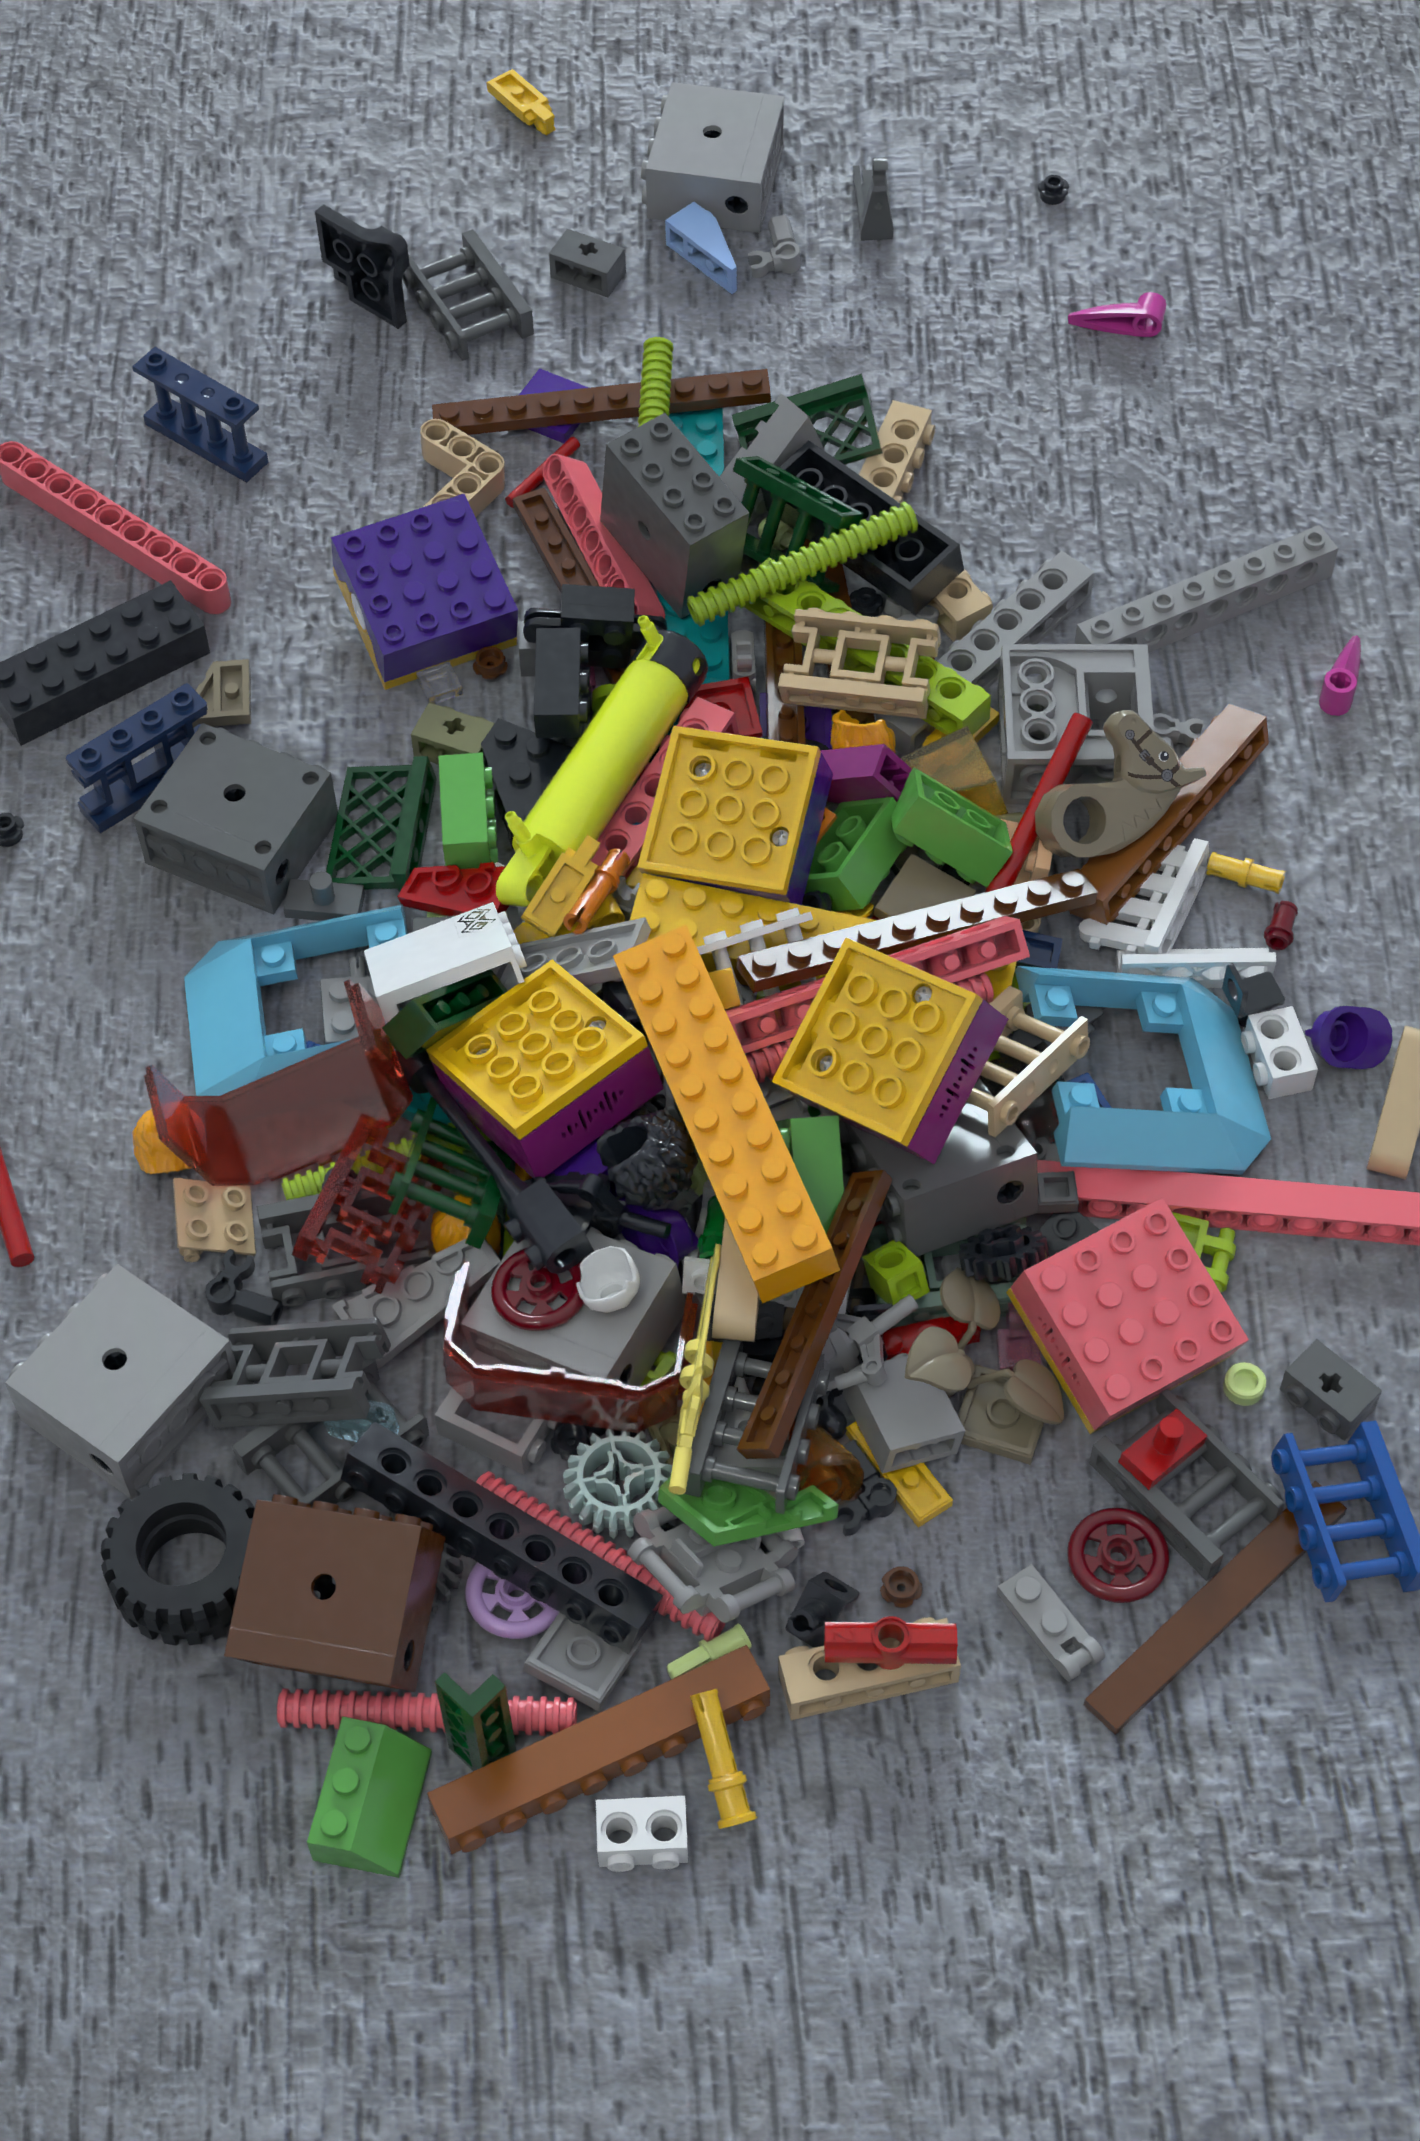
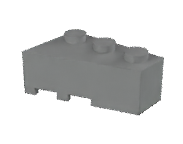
M782 393L775 401L779 407L768 422L765 423L761 420L755 428L759 434L746 450L741 447L720 475L721 480L740 502L742 501L747 484L744 482V477L733 472L736 458L759 456L780 467L808 440L824 450L809 416ZM761 488L750 522L758 515L767 511Z

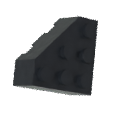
M536 628L534 688L536 738H580L585 723H587V719L590 717V711H592V691L588 689L590 688V666H583L589 665L588 643H581V628Z
M498 718L482 741L481 750L483 752L484 767H492V790L495 793V803L501 819L504 821L512 846L514 835L505 820L506 813L514 811L524 821L573 747L550 738H536L535 732Z

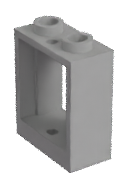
M476 1349L435 1413L438 1434L524 1475L531 1463L537 1464L542 1458L546 1449V1438L552 1429L556 1430L563 1423L567 1409L541 1405L518 1444L466 1420L490 1380L514 1391V1385L518 1382L520 1375L525 1373ZM548 1395V1396H554V1397L563 1398V1396Z

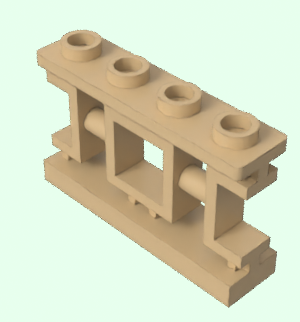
M818 608L795 610V625L792 627L794 642L807 643L803 665L784 664V673L780 674L778 683L783 703L926 719L928 711L927 697L930 694L929 680L915 678L919 656L937 657L938 648L941 644L938 624L925 619H916L914 621L898 620L888 615L878 617L861 616L850 611L840 614L825 612ZM820 635L838 637L835 650L818 649L821 639ZM891 643L909 645L907 658L890 656ZM847 648L879 651L874 673L843 670ZM815 663L832 665L830 678L813 677ZM886 671L903 672L902 686L884 684Z

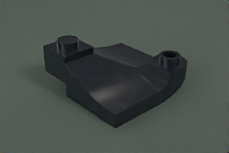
M323 204L315 211L322 262L333 268L336 280L348 286L350 301L399 329L407 322L402 286L404 272L410 266L406 240L400 234L394 233L383 226L375 229L364 228Z

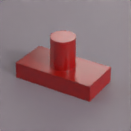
M1176 1408L1123 1451L1118 1462L1150 1490L1201 1448L1208 1435Z

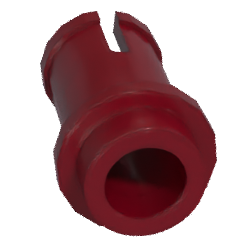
M1281 901L1280 904L1278 902L1275 903L1270 925L1264 930L1266 944L1275 950L1286 949L1294 940L1292 929L1298 914V908L1289 901Z

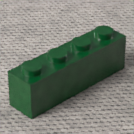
M490 969L413 999L386 1023L382 1029L389 1037L393 1048L407 1060L427 1051L426 1049L508 990Z

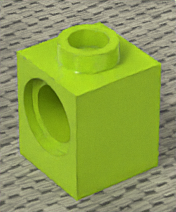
M892 1240L862 1257L871 1288L887 1304L895 1305L908 1294L914 1300H917L930 1292L922 1261L900 1241L895 1242Z

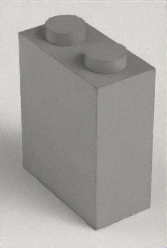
M907 1353L898 1354L890 1360L884 1361L887 1378L883 1384L872 1386L868 1382L845 1388L842 1392L882 1474L957 1454L966 1431L944 1390L924 1382L905 1379ZM862 1364L851 1369L849 1372L860 1369Z

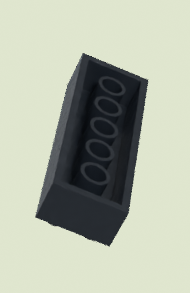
M809 440L779 467L863 513L862 520L870 521L869 519L872 515L879 517L880 512L883 510L888 513L890 512V507H900L898 501ZM761 488L765 506L769 512L773 498L770 496L771 492ZM787 502L781 521L794 529L799 512H797L795 505ZM915 514L918 521L916 532L912 533L909 530L907 531V536L901 537L898 535L896 541L889 539L887 540V545L881 546L878 544L877 549L871 550L869 548L864 555L857 553V558L851 559L848 557L847 562L843 564L915 616L964 571L960 544L917 514ZM812 517L806 539L816 542V544L819 543V539L823 537L826 528L823 526L824 522L822 520Z
M170 580L0 662V717L22 746L210 654L205 625Z

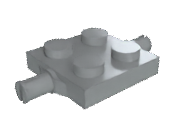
M356 956L349 959V977L320 979L325 1044L382 1033L379 1013L382 1011L375 995L371 976H366L365 959L361 956H358V969L356 968Z

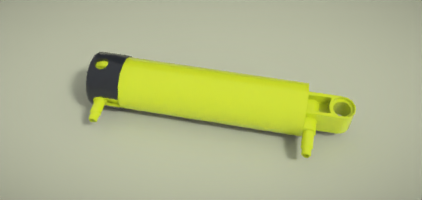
M643 615L638 618V624L644 640L524 821L514 811H509L505 815L508 827L514 835L512 846L515 854L496 883V896L501 904L527 907L562 852L565 853L568 847L577 852L587 835L598 840L682 710L690 703L707 677L708 663L705 655L687 637L674 631L657 630L648 616Z

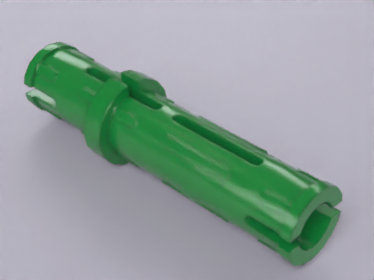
M716 1195L712 1196L708 1201L703 1235L700 1234L698 1239V1249L700 1252L698 1258L710 1259L714 1254L715 1244H721L722 1247L725 1216Z

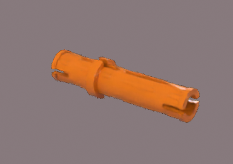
M612 849L608 852L601 866H598L595 870V875L569 913L564 917L563 922L567 930L570 931L573 925L578 922L579 924L573 933L582 934L585 932L588 924L606 897L614 893L618 888L620 876L630 865V858L627 853L623 852L619 860H615L620 849Z

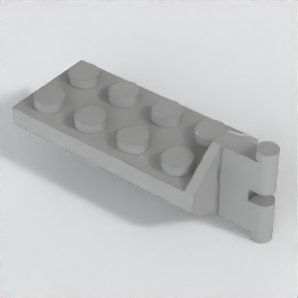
M644 917L588 929L582 934L569 933L522 943L519 946L527 967L520 969L523 979H525L553 959L587 988L594 984L608 981L620 982L623 980L613 955L646 942L651 928ZM510 962L491 969L507 990L518 984Z

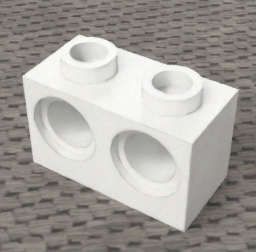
M1293 1006L1248 1015L1245 1031L1241 1032V1042L1245 1053L1250 1054L1252 1057L1254 1079L1258 1086H1263L1267 1099L1311 1091L1318 1068Z
M685 1796L596 1800L599 1867H607L615 1872L632 1870L634 1865L652 1864L656 1869L665 1870L676 1868L679 1866V1863H688ZM661 1828H670L676 1833L675 1837L669 1841H659L653 1837V1834ZM617 1830H625L632 1835L627 1842L621 1844L613 1843L608 1839L610 1834Z

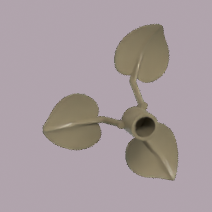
M957 1267L943 1279L940 1287V1298L948 1314L961 1323H968V1329L958 1344L954 1336L945 1329L928 1327L917 1336L909 1351L905 1368V1379L924 1382L944 1390L948 1398L966 1387L971 1390L976 1385L1006 1378L1008 1381L1004 1385V1392L1017 1409L1039 1421L1060 1425L1064 1419L1061 1391L1053 1374L1040 1363L1023 1359L1014 1365L1013 1371L1003 1369L978 1377L973 1376L975 1370L974 1363L965 1354L963 1349L976 1332L977 1326L985 1330H991L997 1325L1000 1319V1305L993 1289L984 1279L977 1281L975 1280V1275L967 1277L965 1276V1271Z

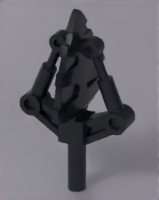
M569 1172L567 1175L556 1176L555 1173H552L543 1178L581 1226L585 1234L593 1227L604 1236L615 1239L622 1233L625 1227L663 1239H667L670 1235V1223L629 1212L627 1204L624 1201L618 1200L610 1192L611 1180L609 1175L598 1173V1175L592 1173L580 1175V1172ZM538 1176L535 1179L531 1178L523 1182L530 1186L542 1177Z

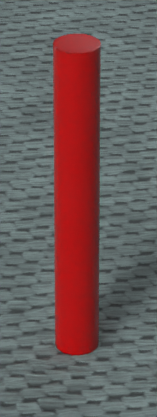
M570 437L553 454L570 457L580 447V442L575 437ZM546 460L505 498L506 503L511 508H514V497L532 492L544 481L543 467Z

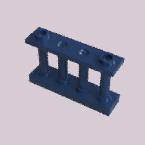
M157 347L151 349L132 366L135 373L154 383L158 401L143 415L145 425L246 483L269 463L267 453L248 443L244 423L259 410L258 404ZM170 393L178 396L180 403L171 399ZM195 407L204 411L206 418L196 413ZM221 422L229 425L231 432L222 428Z

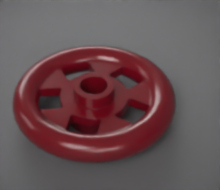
M526 1248L519 1250L501 1264L492 1281L491 1297L498 1314L510 1325L528 1331L549 1330L568 1322L584 1305L576 1286L577 1282H581L580 1263L568 1270L572 1279L561 1283L558 1275L549 1272L547 1268H542L539 1271L536 1269L530 1271L529 1264L531 1262L524 1252ZM512 1278H521L518 1291L508 1290ZM537 1282H545V1285L542 1287H533ZM558 1295H562L567 1299L563 1305L555 1310L548 1305ZM522 1301L536 1306L531 1314L517 1309Z
M1106 1508L1091 1513L1075 1527L1068 1542L1067 1557L1074 1578L1088 1593L1101 1600L1113 1603H1129L1143 1599L1159 1587L1168 1571L1169 1549L1164 1535L1149 1518L1130 1509ZM1124 1525L1126 1535L1114 1534L1108 1536L1107 1526ZM1088 1539L1100 1543L1096 1557L1084 1554ZM1146 1539L1152 1553L1140 1556L1135 1542ZM1118 1552L1125 1557V1560L1115 1561L1110 1555ZM1099 1567L1106 1573L1115 1576L1110 1584L1101 1581L1094 1575ZM1136 1567H1139L1145 1573V1577L1132 1584L1125 1575L1132 1573Z

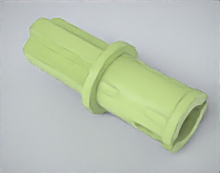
M738 1623L733 1628L708 1642L704 1639L699 1641V1647L667 1665V1672L672 1680L745 1645L750 1649L752 1647L751 1642L742 1626Z

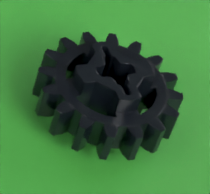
M1012 1224L1003 1228L1000 1226L995 1229L987 1228L978 1234L979 1237H968V1243L960 1244V1251H958L961 1270L965 1271V1276L975 1275V1280L977 1281L986 1278L990 1282H999L1002 1279L1009 1281L1013 1277L1018 1278L1024 1270L1047 1259L1049 1255L1046 1236H1042L1041 1230L1032 1232L1030 1226L1021 1229L1020 1226Z

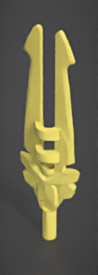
M715 1244L714 1254L710 1258L696 1339L688 1341L685 1345L684 1357L691 1365L681 1370L679 1379L680 1384L686 1390L682 1396L683 1404L680 1410L677 1447L675 1448L668 1489L671 1493L678 1495L686 1492L692 1457V1443L698 1425L701 1404L708 1398L710 1393L709 1385L703 1379L712 1375L714 1360L705 1352L716 1276L720 1263L721 1244Z

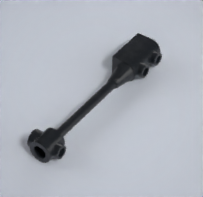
M395 1050L392 1056V1064L395 1068L389 1071L393 1080L401 1091L410 1087L413 1092L418 1094L429 1092L494 1177L506 1206L507 1216L510 1219L504 1223V1226L517 1244L525 1239L530 1245L524 1252L535 1269L539 1271L545 1266L551 1273H563L593 1253L594 1249L584 1230L543 1177L528 1186L516 1174L506 1168L441 1083L427 1051L406 1060L401 1053Z

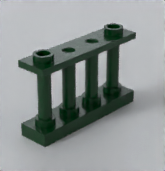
M759 456L736 458L733 472L744 477V482L747 484L741 501L742 505L749 512L747 529L760 488L771 492L770 496L773 498L760 540L746 533L743 553L761 564L768 558L777 562L779 561V556L785 555L772 546L787 502L797 507L796 510L799 512L785 555L786 557L789 556L790 551L797 553L799 548L804 546L812 517H816L824 522L823 526L826 528L823 537L829 539L831 533L838 535L840 529H847L852 524L858 526L862 520L863 513ZM817 571L814 577L806 576V581L815 583L826 593L839 591L840 585L826 578V572L821 573Z
M431 1097L425 1111L418 1108L411 1122L409 1131L414 1132L415 1136L402 1173L395 1172L387 1194L393 1197L388 1213L396 1215L404 1197L463 1220V1225L469 1227L465 1244L481 1249L495 1219L501 1195L497 1188L496 1180L482 1162L425 1139L426 1135L430 1134L474 1152L455 1127L432 1118L437 1103ZM492 1140L490 1142L487 1141L509 1170L512 1159ZM421 1154L475 1176L478 1183H473L418 1160ZM412 1177H418L471 1199V1205L469 1206L411 1182Z

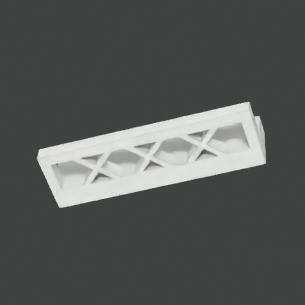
M1269 948L1170 949L1169 954H1126L1125 950H1117L1116 953L1117 973L1194 978L1205 988H1222L1228 964L1233 963L1241 978L1244 979L1264 972H1271L1274 975L1277 962L1276 953L1269 952Z

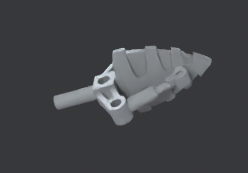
M910 1294L871 1322L865 1316L861 1318L847 1314H837L821 1353L824 1354V1369L830 1371L827 1391L835 1388L842 1390L864 1382H868L872 1386H879L885 1382L887 1374L884 1369V1343L880 1335L919 1308L917 1302ZM860 1353L863 1359L861 1368L849 1372L851 1369H854L856 1366L859 1365L857 1356Z

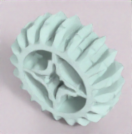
M627 1427L623 1429L620 1436H614L613 1430L608 1428L606 1438L601 1439L592 1433L590 1437L591 1446L579 1442L577 1446L578 1455H570L568 1459V1467L570 1469L565 1470L563 1473V1480L566 1483L563 1488L564 1497L570 1500L569 1510L572 1515L579 1514V1522L582 1526L593 1522V1532L596 1535L602 1532L604 1528H609V1535L614 1539L618 1534V1530L625 1529L626 1535L631 1539L634 1535V1515L646 1509L654 1511L663 1507L658 1502L659 1488L670 1477L672 1465L665 1464L670 1455L667 1451L659 1452L660 1443L657 1439L646 1443V1434L643 1431L633 1438L630 1437V1431ZM625 1460H630L638 1464H631L626 1462ZM606 1462H609L603 1470L594 1472V1476L590 1477V1475L596 1468H598L600 1465ZM616 1471L619 1473L620 1480L624 1481V1494H621L620 1486L615 1484ZM650 1488L643 1498L631 1504L632 1499L636 1495L645 1493V1489ZM600 1501H609L615 1506L607 1505Z

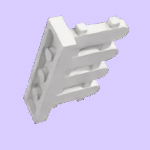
M1194 838L1188 852L1185 851V846L1177 845L1161 863L1159 871H1163L1162 875L1152 873L1137 893V895L1151 897L1150 900L1131 897L1121 908L1116 919L1137 923V927L1112 922L1105 925L1088 918L1079 924L1080 938L1088 942L1091 949L1099 950L1102 945L1125 950L1126 954H1169L1206 877L1210 858L1209 841Z

